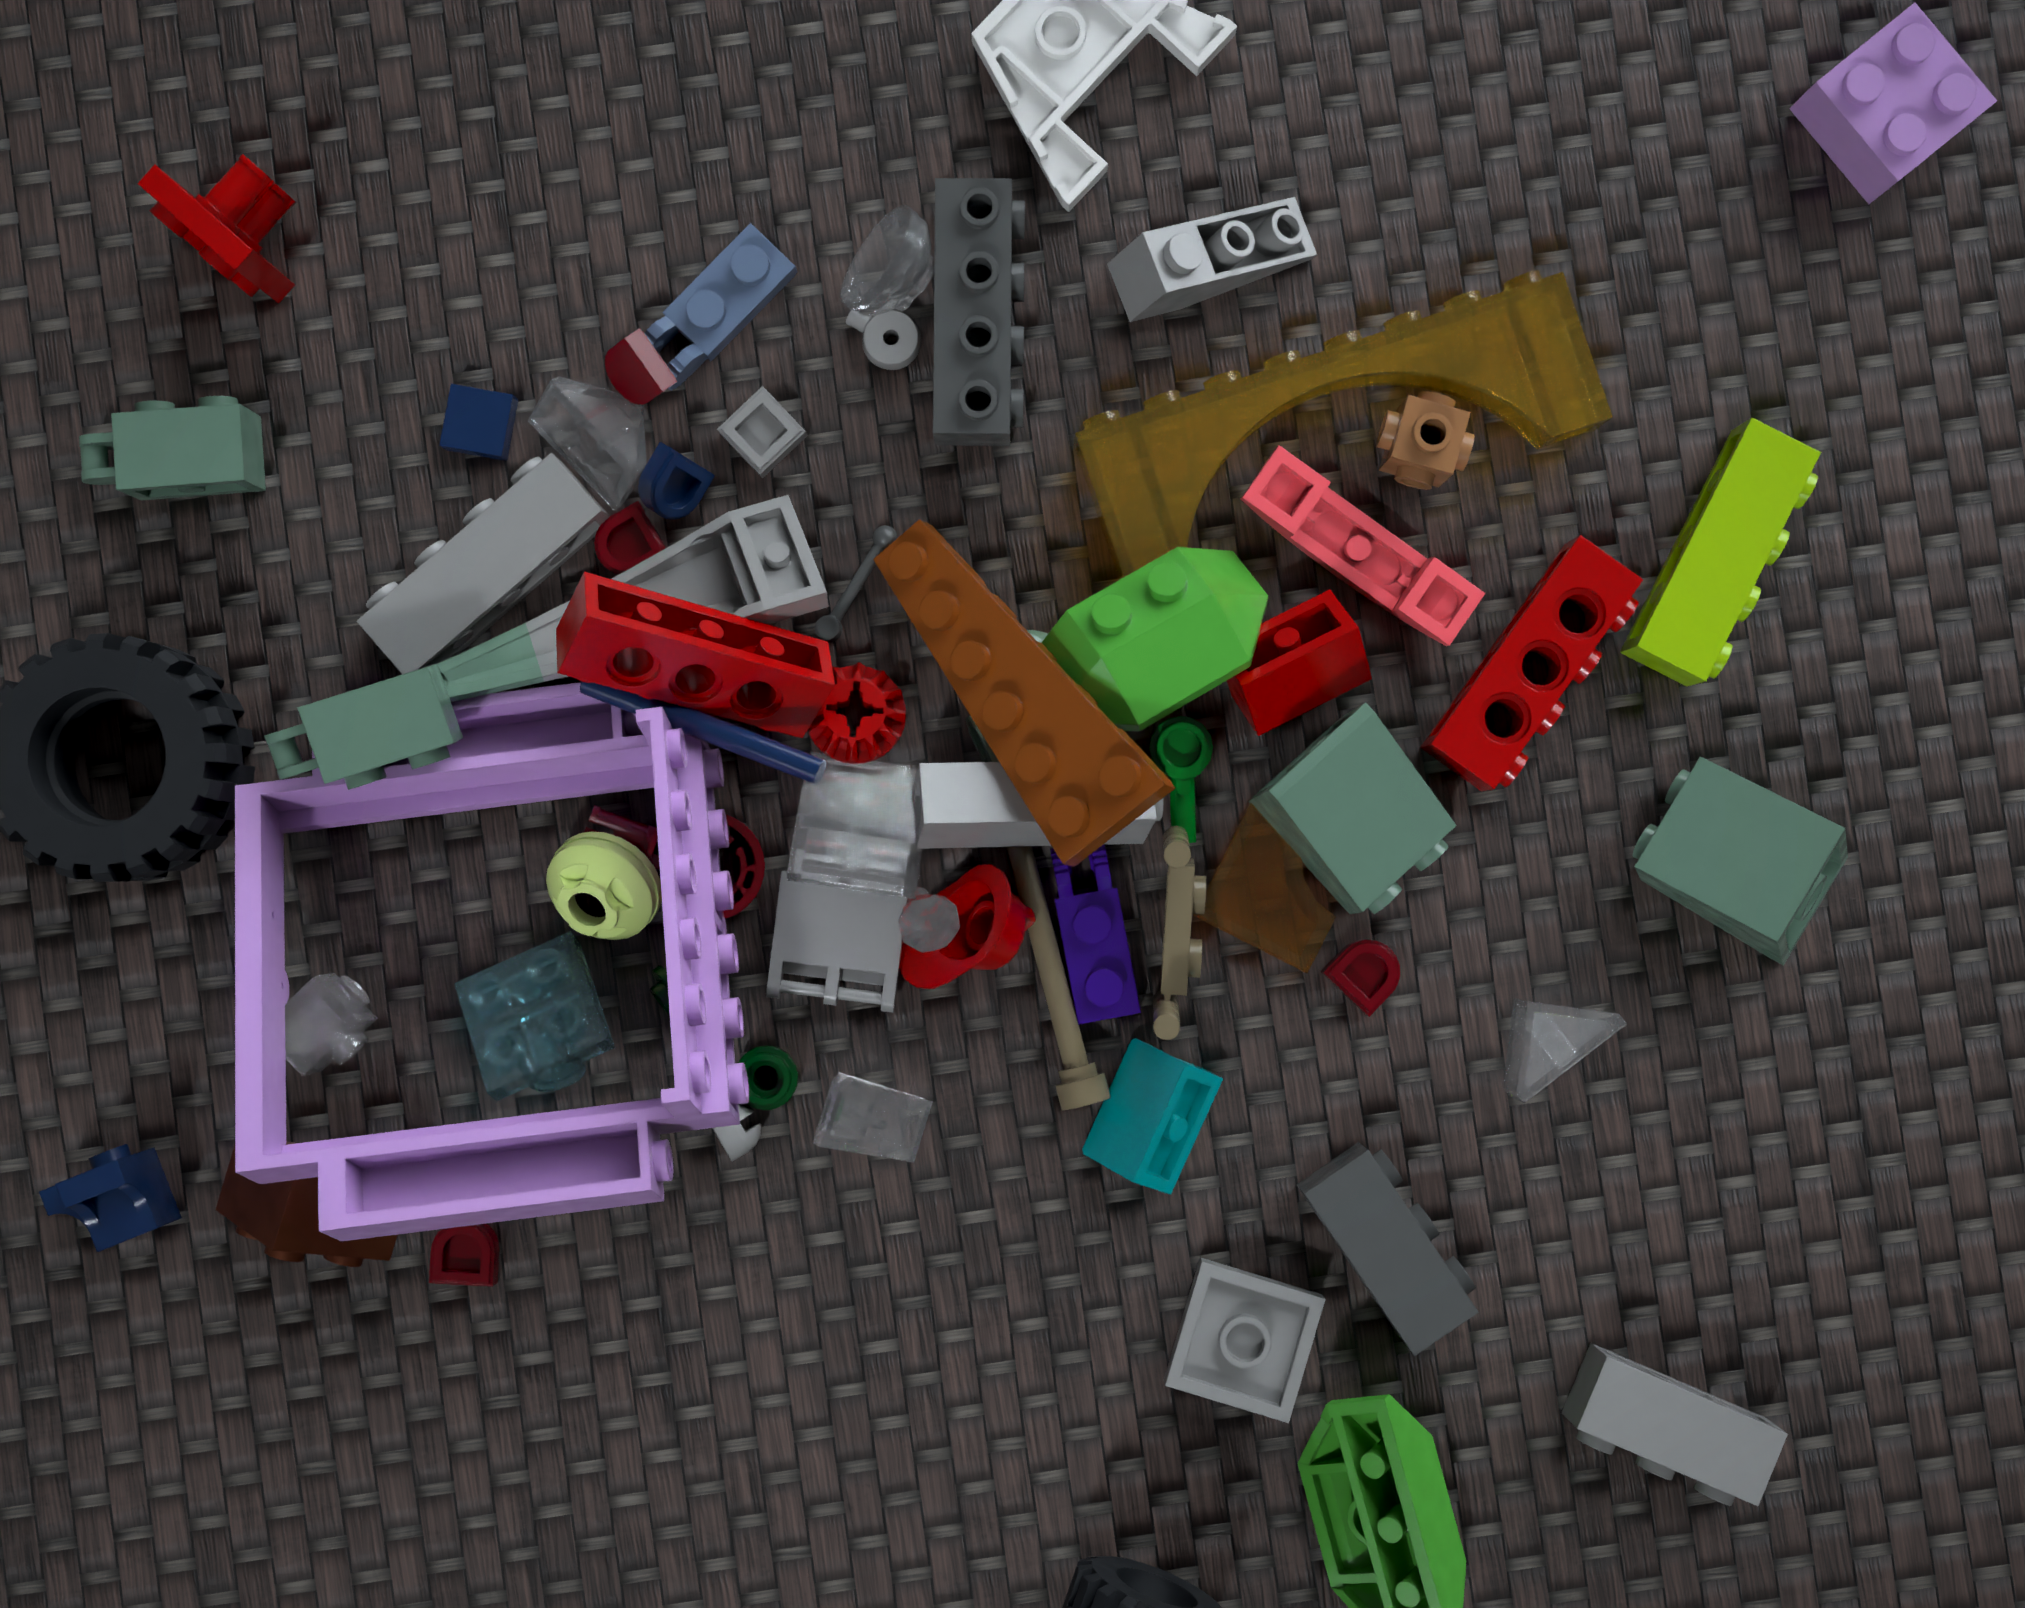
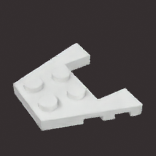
M1002 0L971 35L973 46L1061 206L1070 212L1107 172L1108 163L1075 134L1064 121L1146 34H1151L1192 73L1198 76L1235 36L1236 24L1219 14L1213 18L1187 6L1188 0Z

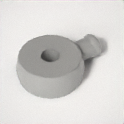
M854 306L846 318L847 325L863 333L862 347L867 358L874 365L882 369H902L908 366L920 351V330L911 317L900 311L887 310L872 317L862 311L860 307ZM889 336H896L899 339L894 345L886 344L885 340Z

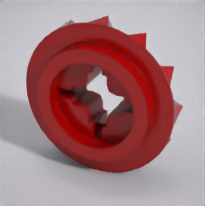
M860 662L853 666L842 668L832 667L835 686L807 730L809 736L824 754L840 762L860 764L871 762L884 756L896 745L905 727L906 706L901 689L888 677L884 670L878 671L866 667ZM854 690H859L864 708L874 710L872 716L861 718L860 727H856V737H851V729L848 726L846 716L836 714V711L831 710H838V707H848L851 697H854Z

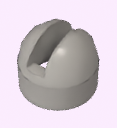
M739 1105L740 1121L746 1119L754 1111L744 1105ZM760 1123L744 1131L741 1124L712 1128L732 1162L753 1149L761 1136Z

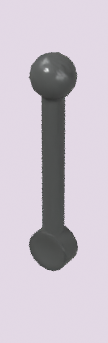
M883 525L874 531V544L833 611L830 615H824L817 620L815 632L822 640L834 642L841 636L842 625L840 622L875 567L876 563L873 559L897 539V533L892 527Z

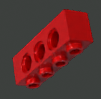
M1582 535L1566 543L1420 748L1481 792L1493 790L1499 783L1504 787L1509 786L1528 760V756L1521 751L1535 732L1542 736L1546 734L1562 714L1565 704L1558 699L1572 680L1578 684L1582 683L1599 662L1602 653L1595 647L1608 629L1615 633L1619 631L1636 610L1639 601L1633 598L1632 595L1644 579ZM1564 601L1573 602L1582 609L1585 623L1580 633L1567 630L1561 623L1559 611ZM1528 652L1541 655L1548 665V677L1543 685L1531 683L1523 673L1522 662ZM1492 703L1504 706L1511 714L1512 727L1504 738L1492 734L1486 726L1485 713Z
M588 572L583 573L556 628L558 674L570 676L582 682L596 683L634 693L646 699H656L694 709L710 716H720L758 726L766 731H776L799 738L804 737L835 686L829 643L827 641Z

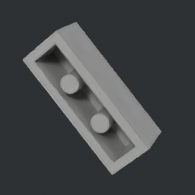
M1592 1343L1589 1345L1561 1413L1578 1429L1576 1439L1582 1443L1610 1455L1613 1454L1616 1446L1637 1454L1635 1464L1667 1480H1672L1675 1472L1697 1480L1694 1487L1695 1490L1728 1506H1732L1735 1497L1759 1506L1788 1436V1433L1763 1416Z

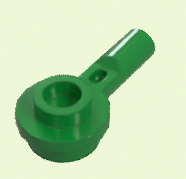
M1177 716L1168 718L1157 726L1151 736L1149 750L1152 761L1164 774L1169 776L1170 781L1175 787L1170 792L1171 826L1184 828L1188 834L1189 843H1195V777L1201 774V771L1206 768L1211 760L1213 744L1210 733L1202 723L1191 717Z

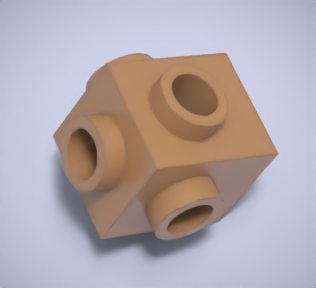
M1422 391L1418 393L1417 397L1408 395L1395 412L1387 410L1384 415L1376 442V447L1384 449L1378 471L1395 475V481L1409 487L1425 490L1432 489V486L1439 488L1454 474V470L1464 471L1475 437L1474 434L1465 432L1471 412L1454 408L1456 401L1443 394ZM1420 431L1440 436L1438 444L1431 445L1426 443L1422 439Z

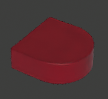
M640 328L622 339L606 353L605 369L609 380L620 395L634 404L643 405L648 403L677 382L673 373Z
M639 501L634 502L606 519L598 528L594 542L598 559L603 566L616 575L666 548Z
M1361 939L1349 943L1320 971L1369 1017L1394 992L1400 979V965L1394 952L1385 944L1369 939Z
M487 1223L441 1229L435 1236L431 1246L429 1283L493 1287L497 1284L500 1246L494 1230Z

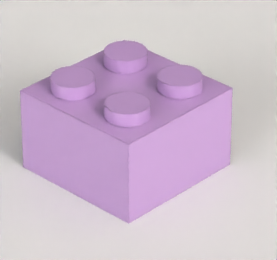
M1914 2L1820 78L1789 109L1865 201L1870 204L1996 103L1997 100Z

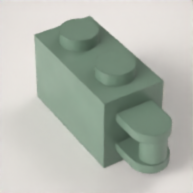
M201 397L198 399V407L175 408V404L168 401H141L134 404L135 411L111 413L112 432L79 436L82 482L92 485L116 484V490L139 500L266 491L261 416L238 404V399L235 397ZM108 450H114L115 467H109Z
M438 664L297 707L302 724L264 735L280 780L319 768L324 784L344 778L348 790L386 778L383 765L405 758L409 759L412 769L451 757L447 745L463 738ZM306 733L315 758L303 761L294 737Z

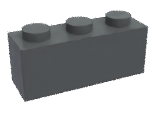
M1358 1142L1303 1179L1296 1186L1409 1351L1416 1356L1479 1313L1468 1297V1294L1475 1290L1476 1286L1454 1256L1444 1262L1431 1242L1440 1235L1437 1228L1418 1203L1409 1208L1406 1206L1394 1188L1402 1183L1403 1179L1383 1150L1380 1149L1372 1155L1366 1147Z

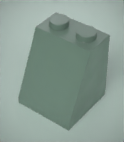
M1366 702L1340 717L1248 801L1349 914L1361 913L1367 908L1373 914H1376L1387 906L1402 891V888L1396 881L1413 865L1419 871H1422L1436 861L1449 847L1443 838L1457 826L1380 718Z
M1700 756L1691 772L1682 769L1672 782L1665 798V803L1671 806L1659 826L1652 823L1649 824L1638 839L1632 855L1638 859L1634 867L1640 880L1784 966L1848 858L1846 829Z

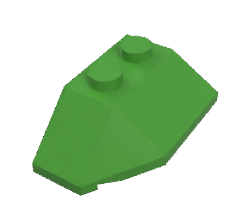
M1176 547L1066 610L1042 641V644L1057 658L1056 662L1074 682L1081 685L1098 702L1097 706L1117 728L1124 731H1141L1251 666L1263 616L1268 605V595L1233 551Z
M1390 1394L1331 1400L1325 1405L1320 1416L1321 1419L1311 1434L1297 1464L1332 1590L1348 1608H1463L1467 1561L1433 1436Z

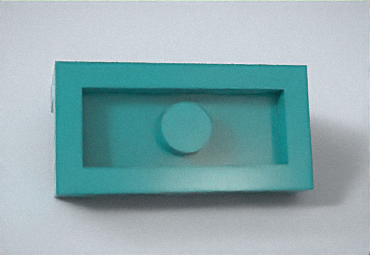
M1136 1038L1131 1040L1109 1088L1111 1098L1103 1101L1082 1148L1083 1154L1133 1183L1171 1195L1223 1078L1206 1069L1178 1059Z

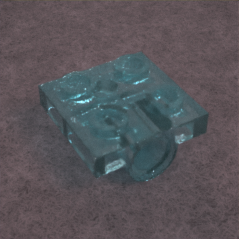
M571 931L454 983L486 1092L496 1101L528 1087L539 1092H550L568 1087L585 1075L587 1070L585 1061L615 1048L580 941Z

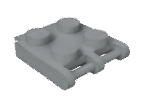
M797 850L794 872L781 871L766 997L780 999L781 993L824 998L823 1004L837 1006L838 1000L878 1004L881 1005L882 1012L894 1013L910 886L897 885L900 862L854 857L852 878L848 879L841 878L843 855ZM784 974L824 978L826 982L825 985L783 980ZM840 981L883 986V991L877 992L840 987Z

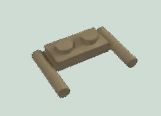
M1171 826L1163 834L1164 859L1168 867L1161 989L1153 997V1029L1156 1036L1162 1040H1171L1178 1035L1180 1031V1018L1177 995L1187 996L1188 977L1200 978L1202 939H1190L1192 914H1204L1206 876L1194 875L1195 864L1194 858H1191L1188 834L1180 826Z

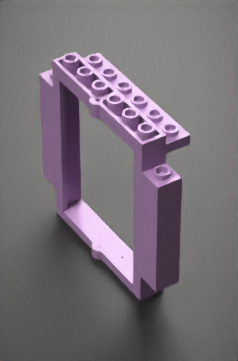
M581 682L491 693L451 702L463 736L459 741L447 745L451 757L416 769L411 768L408 758L383 765L386 778L348 790L344 778L324 784L319 768L312 770V776L236 785L235 1173L258 1184L318 1177L319 1232L339 1241L664 1201L663 1181H671L673 1179V1157L669 1140H660V1134L739 1125V1104L749 1102V1084L744 1062L735 1063L733 1038L744 1036V1021L739 997L730 998L728 974L738 973L739 958L734 933L727 934L723 912L725 910H733L734 895L729 871H720L719 849L729 847V833L724 809H715L714 788L724 787V770L719 748L710 749L707 742L684 734L682 728L672 729L671 723L662 707L636 710V714L582 694L580 692ZM654 788L675 1088L661 1089V1098L286 1145L285 1005L289 999V981L285 971L284 939L285 833Z

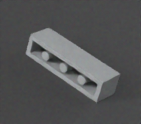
M552 452L543 460L540 457H535L523 464L511 478L513 486L496 501L489 498L477 504L467 513L462 521L466 527L447 543L444 540H440L427 547L414 562L417 569L400 584L396 582L388 583L369 598L366 603V607L369 610L356 622L401 674L438 664L460 654L593 539L600 525L610 517L566 465Z

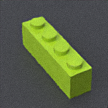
M1750 418L1731 430L1620 651L1621 654L1686 687L1706 682L1708 677L1714 679L1719 675L1732 652V644L1726 641L1736 621L1743 622L1750 615L1760 597L1761 588L1755 586V583L1764 565H1772L1787 544L1790 532L1783 528L1793 508L1800 509L1816 486L1818 475L1812 473V470L1821 454L1820 451L1754 418Z

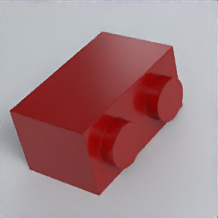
M1329 589L1263 622L1251 666L1228 679L1227 684L1232 698L1256 734L1260 736L1371 680L1372 676L1359 627Z

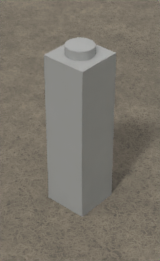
M1000 762L919 763L912 787L916 849L1051 846ZM1163 798L1108 840L1105 845L1143 844L1155 821H1160L1162 818Z

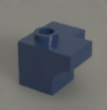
M127 1144L105 1151L88 1159L91 1170L39 1191L47 1215L67 1214L79 1219L88 1229L97 1252L182 1218L155 1147L132 1155Z

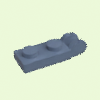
M751 223L662 312L664 317L655 321L644 333L658 354L679 332L692 343L667 364L677 380L674 385L668 388L671 391L681 386L707 359L711 362L798 272L796 266Z

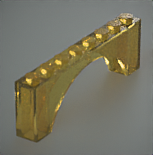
M1539 270L1527 272L1503 284L1505 291L1482 298L1479 290L1470 291L1446 301L1443 304L1445 311L1424 318L1421 317L1419 310L1406 312L1384 322L1385 331L1364 338L1361 337L1359 330L1349 331L1323 343L1324 351L1301 358L1299 350L1285 352L1266 360L1263 363L1264 371L1241 378L1239 370L1228 371L1206 380L1203 383L1205 389L1203 391L1181 398L1179 390H1172L1144 401L1143 406L1145 410L1121 418L1118 410H1112L1085 420L1083 422L1085 430L1075 433L1074 447L1118 579L1124 578L1176 547H1187L1193 519L1203 493L1228 457L1250 435L1273 418L1319 396L1345 389L1392 385L1425 388L1442 392L1476 404L1498 416L1517 430L1536 449L1597 430L1613 416L1564 273L1560 272L1542 278Z

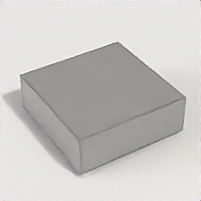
M763 386L717 428L722 437L761 478H764L808 436L806 431Z

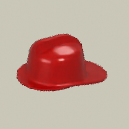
M992 864L978 865L966 872L956 882L929 898L914 911L904 928L899 969L906 981L916 988L934 989L947 984L970 969H999L1008 964L1018 953L1024 940L1025 931L1036 921L1035 913L1031 908L1023 904L1018 896L1011 892L1008 879L1002 870Z

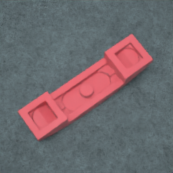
M1278 445L1243 494L1241 500L1284 538L1337 578L1408 625L1439 643L1450 646L1486 593L1436 557L1427 559L1328 487L1331 483L1329 480Z

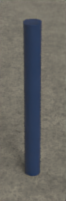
M581 681L580 692L584 695L636 714V710L662 707L671 723L672 729L682 728L684 734L815 785L820 782L825 772L826 760L700 711L656 699H646L634 693L600 684Z

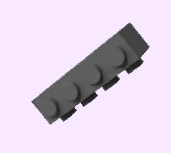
M935 178L933 436L935 445L1010 446L1011 428H1023V389H1011V365H1024V326H1011V302H1024V263H1012V239H1024L1025 200H1012V179Z

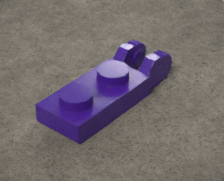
M1105 844L1088 856L1090 868L1094 871L1097 891L1073 895L1070 879L1072 874L1071 866L1064 865L1054 849L1050 848L1059 897L1054 899L1078 1025L1141 1013L1117 887L1112 888Z

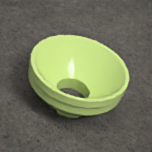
M591 831L579 833L568 838L555 852L547 869L546 884L548 894L556 910L569 923L572 929L587 936L607 940H620L632 937L653 920L661 906V880L654 865L635 845L609 833ZM587 893L596 897L603 905L606 915L594 917L585 913L578 906L575 894Z

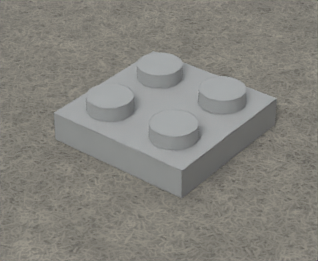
M1200 1257L1165 1373V1386L1289 1423L1326 1299L1322 1294Z

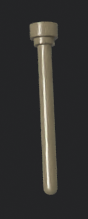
M1032 846L1006 847L1019 898L1023 904L1033 910L1036 916V921L1028 928V933L1064 1067L1063 1070L1058 1071L1061 1083L1055 1085L1061 1110L1079 1108L1111 1098L1105 1073H1098L1096 1063L1088 1062Z

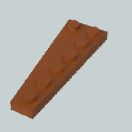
M919 519L873 559L1064 865L1073 867L1078 865L1175 789L1170 779L1123 729L1117 728L1097 706L1098 702L1081 685L1074 682L1056 662L1057 658L1042 643L1032 637L1018 622L1014 612L999 596L989 591L985 581L931 524Z

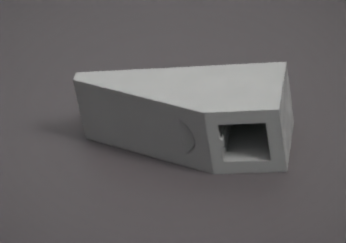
M1295 197L1142 232L1107 265L1129 322L1180 310L1309 261L1317 255L1297 201Z

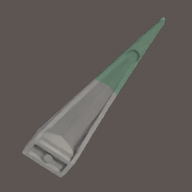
M789 495L726 512L678 542L611 578L612 580L768 625L829 607L826 588ZM570 601L438 663L450 701H459L568 677L557 673L556 628Z

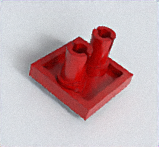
M244 154L238 158V161L205 197L199 193L194 197L156 164L137 183L157 201L149 211L176 235L184 238L199 251L198 254L229 281L234 282L250 297H253L261 289L277 303H280L295 286L293 282L260 254L263 248L259 243L296 202Z

